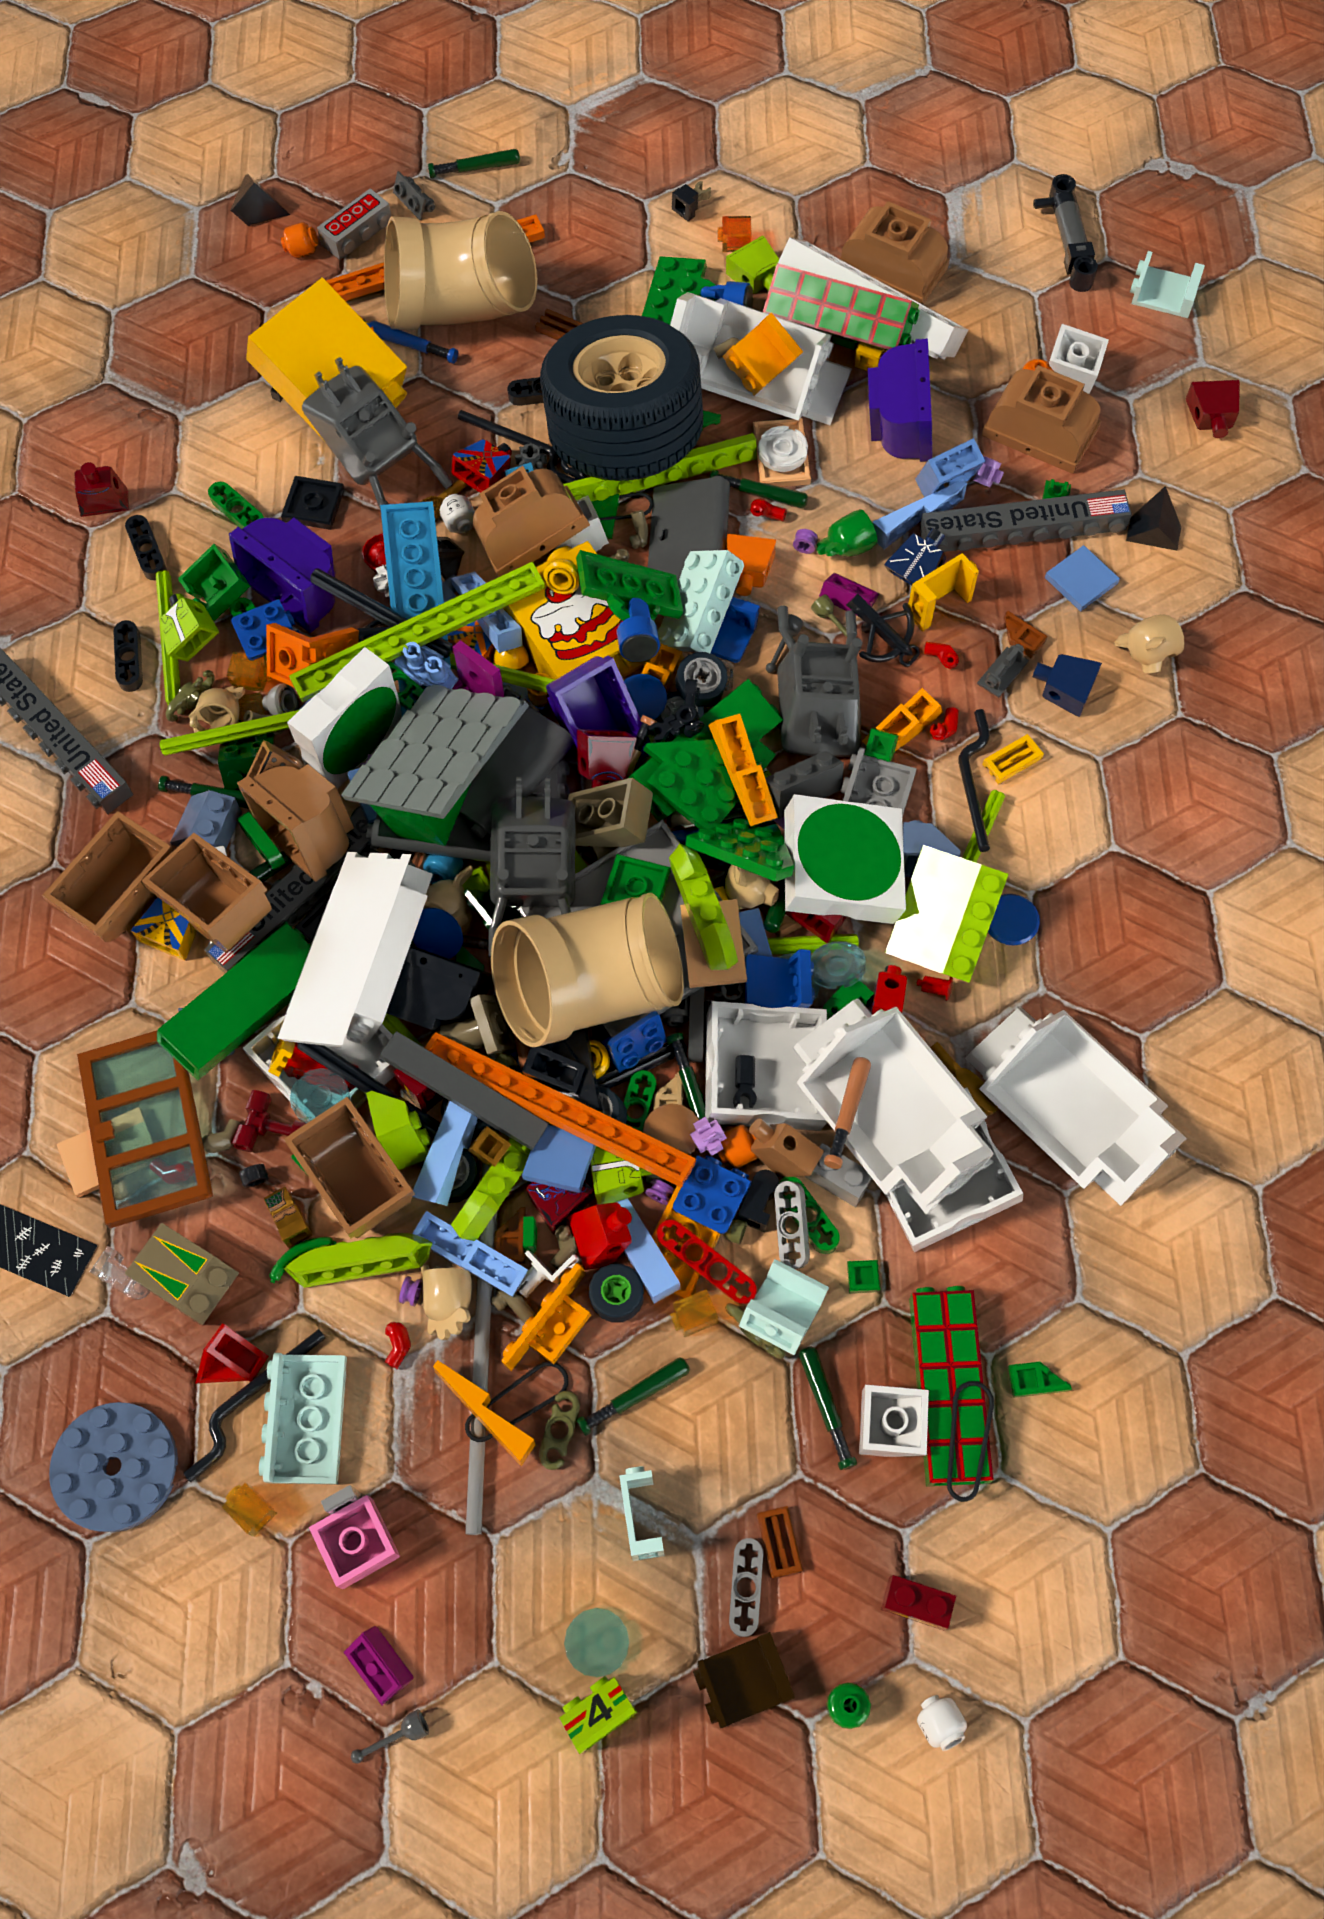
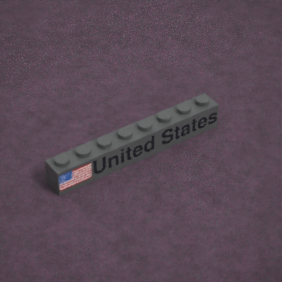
M1125 489L922 513L920 533L921 538L925 540L931 529L935 528L945 535L944 540L938 547L943 552L966 551L972 548H992L997 545H1017L1022 542H1042L1047 539H1067L1072 536H1092L1097 533H1117L1127 529L1132 514Z
M0 648V706L6 704L10 708L7 712L16 723L22 721L25 724L22 728L32 740L38 738L41 742L38 744L41 750L48 757L53 755L57 759L54 763L64 775L69 772L73 776L70 778L71 782L80 792L84 789L88 793L86 798L96 809L101 807L109 814L134 794L126 781Z
M361 806L357 807L350 817L354 829L346 833L349 839L348 849L341 859L326 870L327 875L315 882L301 868L294 864L291 871L283 879L274 882L270 890L265 894L272 910L235 946L225 953L211 941L209 942L208 947L204 950L210 960L224 973L228 972L287 923L292 928L332 891L347 852H357L361 855L367 849L377 850L379 848L371 846V840H366L368 822Z

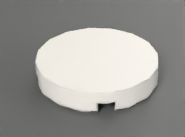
M789 426L772 427L763 433L758 443L759 460L765 467L773 471L787 472L795 470L804 463L808 453L806 437L797 429L795 431L789 429Z

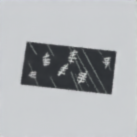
M0 1204V1268L70 1297L97 1245Z

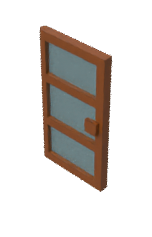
M157 1031L77 1054L105 1225L109 1229L213 1197L189 1072L157 1042Z

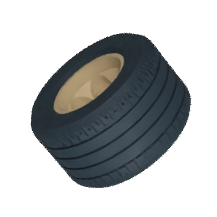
M616 315L598 318L581 324L564 334L551 347L543 360L540 383L549 439L554 451L570 467L599 479L614 481L636 480L650 477L669 469L690 453L697 444L704 420L699 357L692 342L671 325L654 318L638 315Z

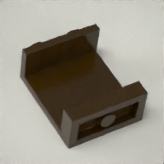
M771 1632L704 1660H699L696 1662L699 1669L693 1671L699 1690L706 1689L710 1702L705 1704L711 1724L718 1722L720 1729L795 1698Z

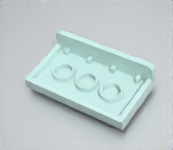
M728 550L690 551L678 580L684 612L679 619L664 616L662 624L658 629L660 643L685 652L711 653L744 568V562Z
M274 1353L273 1360H269L267 1378L271 1379L270 1392H266L264 1399V1409L268 1411L267 1424L263 1425L261 1435L262 1443H266L265 1456H261L259 1461V1475L263 1476V1482L269 1484L338 1485L347 1357L345 1355H283L282 1353Z

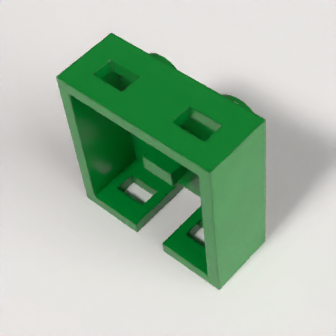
M213 544L178 578L186 592L196 597L193 600L204 605L213 621L251 587L229 554L216 544ZM203 597L207 603L202 602L200 599Z

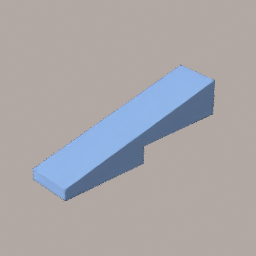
M961 480L873 521L878 539L877 544L886 549L921 521L922 513L951 510L964 499L967 483Z
M475 571L451 578V583L459 595L486 583ZM503 608L477 620L498 653L523 646L521 626Z
M451 1101L448 1104L413 1188L415 1195L412 1196L448 1206L463 1148H470L478 1119Z
M627 1198L617 1202L621 1207L628 1209L632 1216L631 1222L627 1225L632 1241L623 1253L628 1257L634 1270L640 1276L646 1291L655 1304L680 1290V1282Z
M428 1211L424 1213L412 1233L431 1241V1251L464 1270H468L471 1274L512 1297L529 1271L477 1239L471 1241L460 1238L450 1224Z

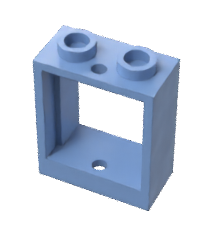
M973 438L928 460L915 480L923 496L926 497L946 488L943 485L946 482L950 486L961 480L965 482L970 481L985 463V459Z

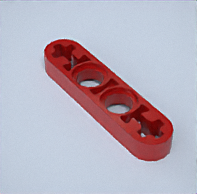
M666 1220L659 1225L657 1229L659 1243L727 1297L741 1305L748 1304L751 1299L755 1298L757 1293L755 1282L691 1231L675 1220ZM673 1226L676 1227V1235L681 1240H683L684 1235L690 1237L683 1244L680 1252L674 1249L679 1246V1243L673 1239L668 1240V1242L664 1240L665 1233L663 1229L665 1227L667 1229H671ZM697 1244L703 1249V1256L700 1260L691 1261L686 1257L685 1252L689 1245ZM715 1263H722L727 1268V1276L722 1280H715L710 1275V1268ZM733 1272L738 1275L734 1279L735 1282L739 1285H743L745 1282L750 1285L748 1291L751 1295L749 1297L743 1295L741 1298H738L736 1296L738 1290L733 1285H730L729 1290L723 1287L730 1280Z

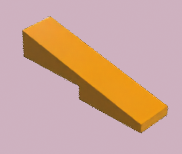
M741 714L715 720L708 726L750 826L778 818L761 765H756Z
M437 1360L433 1368L438 1377L522 1467L535 1447V1440L486 1408L491 1401L489 1393Z

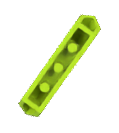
M679 844L670 855L669 861L706 963L710 970H728L738 962V958L709 875L698 852L683 844Z
M512 1138L509 1139L508 1142L511 1146L495 1167L491 1165L451 1224L460 1238L471 1241L479 1238L523 1173L531 1151L530 1149Z
M390 1233L382 1237H368L354 1242H339L331 1246L327 1244L298 1256L284 1270L298 1284L306 1288L421 1268L429 1259L432 1242L414 1234Z

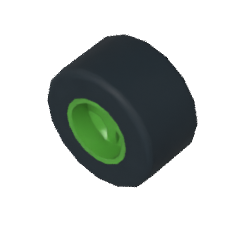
M609 1264L598 1270L593 1275L589 1285V1298L594 1311L602 1319L609 1322H624L632 1319L640 1311L644 1302V1288L640 1276L631 1267L624 1264Z

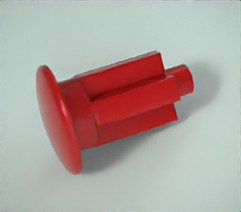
M925 976L923 980L918 979L916 984L922 987V992L946 996V1001H948L953 988V977L950 976L949 980Z

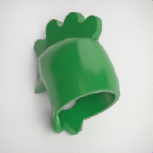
M859 509L840 518L829 527L827 537L816 543L817 552L819 555L833 556L838 554L844 557H852L872 549L877 544L878 539L872 521L864 510Z

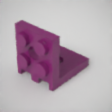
M461 640L453 646L459 680L452 689H465L473 693H490L494 696L504 697L500 669Z

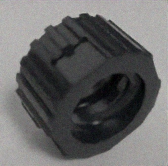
M264 1164L252 1165L239 1172L243 1187L245 1188L258 1186L269 1179Z

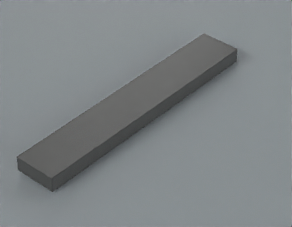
M397 1031L380 1054V1059L533 1151L548 1127L547 1122Z

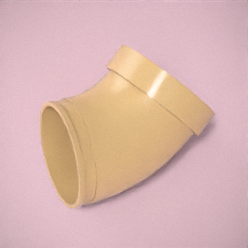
M503 211L468 220L446 223H420L418 218L391 216L387 225L384 250V289L389 325L391 329L418 330L420 325H451L480 322L528 310L536 297L537 269L531 245L520 224L510 214Z
M646 893L637 898L631 897L549 918L531 915L508 920L498 926L493 937L491 969L496 996L509 1027L516 1037L527 1046L538 1047L567 1039L576 1030L661 1010L663 1007L678 1006L681 1003L684 979L677 939L663 904L653 893Z

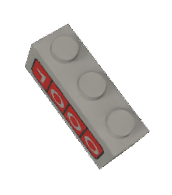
M368 189L317 227L321 245L341 260L388 225L389 218L391 217L389 203L372 189Z

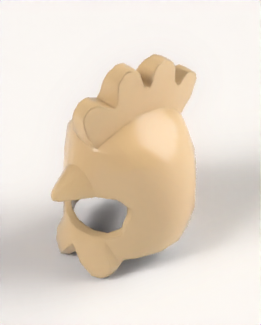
M230 686L225 689L211 688L202 692L196 708L189 715L190 727L194 729V733L236 724L239 720L238 700L245 694L244 688ZM198 720L208 723L211 727L209 729L203 728Z
M422 1265L423 1302L421 1307L424 1309L426 1316L429 1317L428 1333L430 1335H437L441 1340H448L451 1334L459 1335L462 1332L463 1323H468L471 1319L468 1310L472 1293L470 1272L464 1269L441 1268L439 1266L430 1269L428 1265Z

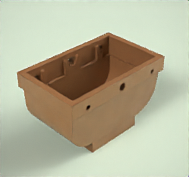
M887 201L884 207L875 206L867 211L844 244L840 260L924 305L948 269L950 261L947 258V242L937 230L930 227L931 219Z
M1038 365L1035 371L1022 369L1014 373L983 428L982 436L1074 474L1099 429L1101 421L1098 419L1101 410L1095 398L1083 391L1084 383Z
M521 466L479 493L483 503L479 505L473 516L474 528L499 577L530 562H534L590 526L567 485H563L556 473L548 469H536L528 473L524 466Z
M309 764L299 770L291 766L275 767L253 778L247 776L237 782L254 819L271 841L315 882L327 875L326 870L346 853L349 846V839L346 833L354 829V826L336 786Z
M117 811L42 896L48 903L105 942H111L124 931L130 934L133 926L157 899V896L148 890L141 880L174 850L169 844Z
M195 833L190 835L141 880L148 890L172 907L195 930L225 953L235 946L272 910L270 902L265 895L267 889L263 883Z
M348 1097L284 1138V1141L350 1239L353 1237L358 1239L412 1202L411 1197L415 1195L412 1188Z

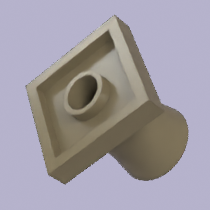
M477 995L470 998L474 1016L445 1022L440 1026L441 1035L474 1051L485 1046L487 1054L517 1051L513 1031L502 1013L496 995Z

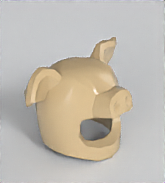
M1164 614L1153 615L1138 622L1131 628L1129 633L1120 635L1114 642V646L1128 648L1131 657L1141 663L1144 673H1157L1161 671L1162 661L1166 657L1171 658L1182 653L1184 650V635L1180 625L1171 616Z
M731 864L725 878V892L730 900L737 899L739 912H741L742 908L751 909L760 904L773 906L779 897V889L774 886L778 881H772Z
M472 865L460 871L454 880H440L429 886L423 908H438L451 914L459 923L463 937L471 930L474 922L473 909L466 902L468 898L463 893L465 889L462 886L473 872Z

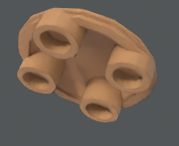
M662 1105L649 1114L644 1123L643 1133L690 1155L697 1148L690 1134L696 1131L693 1123L699 1119L692 1110L683 1105Z

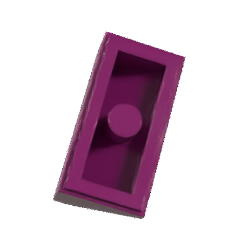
M833 573L824 581L819 595L821 597L827 594L835 606L846 611L851 610L846 604L856 594H859L871 607H873L879 596L878 592L836 573Z
M376 1626L364 1631L343 1652L381 1705L388 1702L414 1678Z

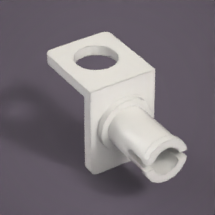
M527 1250L525 1254L532 1261V1267L520 1284L519 1292L525 1298H528L529 1294L544 1279L558 1285L565 1270L569 1267L573 1268L582 1259L573 1254L553 1274L533 1252Z

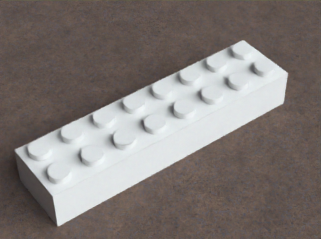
M789 237L779 259V264L914 301L919 304L918 309L920 313L917 323L912 326L910 344L915 343V339L928 338L929 356L936 359L939 357L944 360L946 357L955 358L968 329L808 241Z

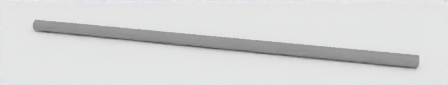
M487 1054V1057L495 1061L497 1054ZM495 1128L492 1129L497 1134L499 1133V1130ZM482 1162V1178L491 1167V1164L486 1165ZM495 1214L479 1236V1241L494 1249ZM477 1277L472 1383L488 1392L492 1285ZM475 1417L471 1421L470 1431L476 1437H485L486 1428ZM471 1439L469 1446L465 1534L481 1535L485 1442H475Z

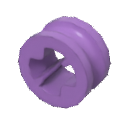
M800 529L796 532L793 547L801 553L810 554L815 551L818 536L811 530Z
M652 1179L650 1182L652 1187L647 1188L645 1194L658 1203L668 1205L670 1201L669 1196L673 1195L675 1190L663 1181Z
M407 1276L401 1287L399 1302L404 1304L408 1301L411 1306L415 1307L421 1294L422 1280L412 1281V1278Z

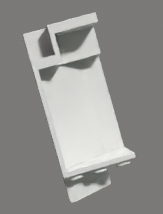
M689 292L677 298L670 325L683 333L694 345L700 362L702 389L798 421L803 416L831 425L852 368L826 360L830 357L834 344L830 342L832 335L776 317L802 349L803 353L754 396L751 391H748L743 386L742 380L737 374L728 368L723 357L718 359L713 348L732 337L740 340L743 339L769 314L722 298L714 301Z
M347 852L286 1011L287 1014L278 1039L288 1042L342 1047L345 1037L355 1043H368L379 1029L385 1018L427 899L426 892L433 875L408 865L411 854H402L400 859H393L388 853H370L368 858L357 852Z
M859 998L855 999L793 1047L806 1064L802 1070L804 1074L796 1083L834 1131L854 1059L864 1057L870 1061L871 1068L845 1145L885 1195L904 1186L924 1213L927 1214L948 1194L952 1195L966 1184L975 1173L982 1169L984 1170L993 1163L990 1158L994 1153L975 1131L987 1118L986 1114L897 1007L887 1011L880 1009L872 1015Z
M1019 1007L965 1058L986 1080L979 1088L980 1091L1083 1189L1095 1181L1120 1206L1187 1139L1161 1115L1168 1105L1064 1010L1055 1015L1049 1013L1043 1020L1040 1018L1036 1021L1022 1007Z

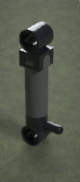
M1060 174L1054 177L1049 197L1034 199L1033 207L1035 209L1050 207L1054 209L1065 251L1064 265L1067 275L1071 274L1069 284L1075 291L1085 292L1093 286L1098 264L1094 259L1095 252L1092 242H1088L1074 191L1076 181L1070 175Z

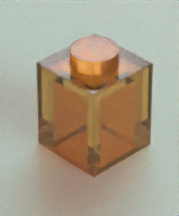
M722 216V227H717V240L722 242V252H734L751 242V216Z

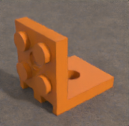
M277 623L266 625L267 676L294 687L289 675L357 644L359 641V630L350 627L310 638Z

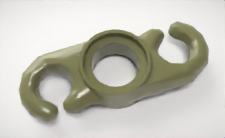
M207 670L203 672V677H207L204 682L202 677H198L194 683L188 682L181 687L166 710L168 721L174 722L178 720V716L174 715L176 710L179 715H182L186 709L192 710L196 708L201 693L211 689L214 683L215 675L212 671Z
M726 1304L725 1309L727 1313L740 1324L745 1311L734 1304ZM740 1327L741 1331L753 1343L762 1347L770 1355L779 1359L785 1357L783 1349Z
M570 1391L558 1393L555 1396V1400L560 1402L563 1399H569L572 1402L571 1410L564 1412L558 1404H554L552 1406L551 1418L545 1426L539 1458L541 1464L546 1469L556 1470L564 1465L565 1461L561 1458L555 1462L549 1461L547 1453L551 1449H556L561 1456H565L567 1454V1445L574 1435L580 1403L578 1396ZM557 1421H563L568 1425V1434L563 1439H556L551 1435V1427Z

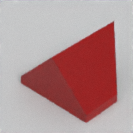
M222 1323L203 1349L195 1384L236 1381L251 1382L269 1356Z

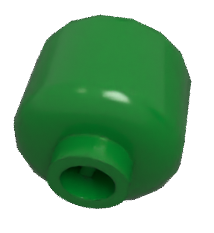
M847 1682L839 1684L831 1690L827 1697L826 1708L828 1716L833 1723L841 1728L853 1729L860 1727L866 1722L870 1715L871 1703L868 1694L862 1687ZM846 1699H850L848 1704H844ZM854 1701H855V1703H856V1708H855V1710H854V1708L852 1707V1704H853ZM844 1707H848L851 1713L847 1712Z

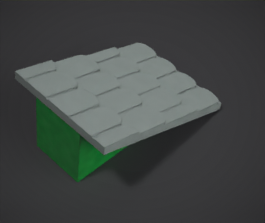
M441 685L429 686L423 691L411 710L405 712L389 737L380 743L366 765L362 764L341 796L345 800L369 804L398 837L446 846L473 779L528 708V704L526 701L514 697H498L490 693H473L465 689L455 690Z

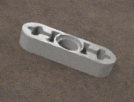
M784 1181L776 1187L774 1193L779 1258L782 1263L791 1268L800 1269L807 1265L810 1258L805 1192L799 1183ZM789 1186L790 1190L796 1193V1197L791 1198V1208L798 1207V1212L788 1211L784 1213V1208H790L789 1199L783 1196L784 1192H788ZM790 1216L797 1218L799 1221V1229L794 1234L789 1233L785 1228V1221ZM786 1238H800V1242H794L795 1252H800L801 1258L796 1259V1264L794 1259H789L788 1254L793 1252V1242L787 1243Z
M751 1538L738 1542L734 1550L729 1626L731 1631L739 1637L751 1636L756 1631L759 1623L763 1549L758 1541ZM746 1545H752V1551L758 1553V1557H754L751 1560V1569L757 1568V1575L751 1572L737 1573L738 1566L741 1568L745 1567V1557L739 1556V1551L745 1550ZM742 1578H749L755 1583V1593L750 1597H742L737 1591V1583ZM735 1600L741 1603L755 1602V1609L748 1607L747 1617L753 1619V1625L747 1626L746 1631H740V1625L734 1623V1619L741 1616L742 1606L735 1607Z

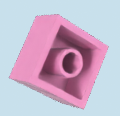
M368 1495L309 1527L336 1587L340 1589L347 1588L401 1557L374 1500Z

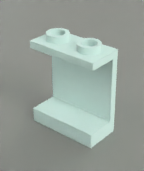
M1148 251L1145 261L1140 260L1135 275L1140 277L1133 280L1130 293H1133L1134 296L1131 304L1188 318L1205 265L1195 263L1190 277L1148 266L1153 253Z
M774 1259L758 1293L747 1305L739 1327L795 1355L821 1307L829 1287Z
M644 1466L628 1468L625 1470L626 1474L619 1475L632 1560L638 1561L664 1556L662 1537L636 1541L629 1494L630 1488L654 1485L652 1471H645Z

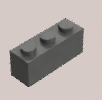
M823 751L766 777L765 779L778 819L784 817V810L794 794L826 798L841 791L844 762L829 752Z

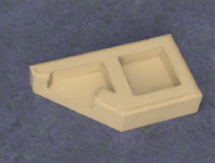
M679 1073L675 1074V1077L654 1094V1110L659 1106L667 1104L683 1105V1085Z

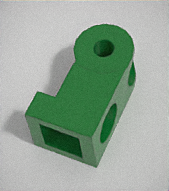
M852 975L824 1004L823 1009H827V1020L858 998L867 1008L873 1002L875 993Z

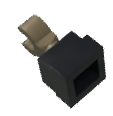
M703 181L697 182L694 189L687 184L672 192V210L685 220L690 221L695 217L698 201L707 200L711 197V187L702 190Z

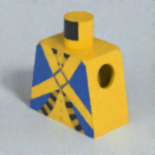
M157 897L131 930L139 942L184 961L188 956L197 932L185 918L159 897Z

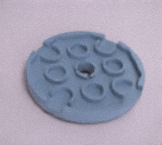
M117 1402L94 1407L76 1418L65 1429L53 1450L49 1468V1480L54 1500L60 1510L71 1521L90 1530L112 1533L136 1527L148 1520L160 1509L174 1486L172 1483L176 1465H178L175 1440L166 1424L154 1413L141 1406ZM119 1458L121 1461L120 1471L115 1475H108L106 1467L109 1460Z

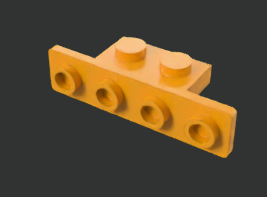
M576 1263L573 1268L569 1267L565 1270L560 1278V1285L554 1292H549L544 1297L541 1303L542 1308L535 1317L531 1316L522 1327L523 1333L517 1341L510 1342L505 1348L501 1362L508 1370L512 1371L530 1347L552 1364H555L590 1318V1312L569 1297L586 1274L579 1263Z

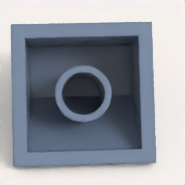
M210 790L191 796L170 844L178 847L190 835L195 833L213 847L224 846L226 849L238 824L237 818L242 815L236 798Z
M919 820L903 823L905 877H912L923 845L960 857V849L932 823H924Z

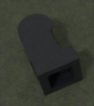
M765 1169L755 1174L738 1213V1219L747 1221V1226L762 1232L766 1231L770 1221V1214L765 1213L769 1200L774 1198L775 1189L779 1184L778 1177L774 1172Z

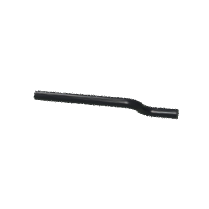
M459 411L458 419L522 445L532 443L538 447L542 446L543 453L549 456L548 470L556 473L563 484L578 480L557 470L559 456L551 445L466 411Z
M978 709L974 712L979 738L961 751L958 757V764L980 852H986L990 849L969 763V758L982 750L990 739V730L985 711Z
M318 1329L286 1355H305L326 1339V1337ZM267 1369L212 1413L209 1420V1432L214 1446L207 1455L184 1472L189 1482L194 1481L223 1456L226 1449V1437L221 1428L223 1419L271 1382V1379L267 1378Z

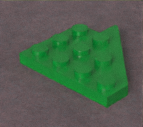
M748 737L756 765H761L762 770H764L776 754L757 738ZM714 739L647 743L643 748L647 754L661 764L646 781L645 785L697 828L710 829L716 827L739 801Z
M734 819V822L717 824L716 827L710 829H700L699 832L687 835L685 846L776 882L793 876L794 863L781 831L776 824L767 827L750 826L746 819Z

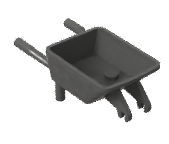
M338 357L335 359V363L340 374L328 382L322 379L320 371L314 374L319 388L305 399L302 404V410L353 480L359 485H366L370 482L379 508L380 505L389 503L385 500L378 476L411 452H414L431 468L445 489L454 484L441 465L417 443V437L414 434L416 425L413 422H405L383 390L362 367L353 366L348 368L347 365H343L342 358Z
M778 607L779 632L789 649L777 670L780 717L783 719L780 722L781 745L788 753L815 756L818 753L827 751L835 757H851L852 754H858L861 747V712L857 656L863 642L861 639L856 638V614L852 610L845 612L846 644L809 642V637L805 634L800 635L798 641L795 642L789 631L788 607Z
M516 777V798L498 799L492 804L490 898L496 906L489 928V958H491L493 937L502 922L506 906L560 907L561 915L571 912L570 905L575 900V805L570 800L550 798V777H545V797H522V777Z

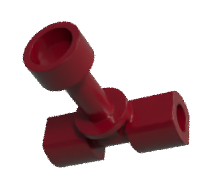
M252 1090L245 1108L248 1112L247 1119L244 1125L239 1124L232 1144L236 1149L252 1152L258 1135L264 1136L267 1131L289 1136L307 1123L295 1120L293 1125L270 1120V1113H267L272 1100L270 1095L259 1090Z

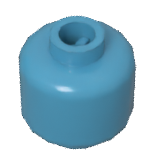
M429 854L424 862L423 870L433 874L430 881L431 884L440 880H454L456 875L463 870L464 861L461 858Z

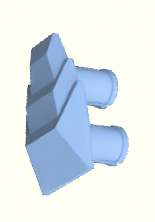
M415 642L407 643V648H403L404 655L396 658L393 662L394 665L420 686L441 685L452 689L458 681V678L450 670L451 666L443 660L442 655L425 645L420 647Z

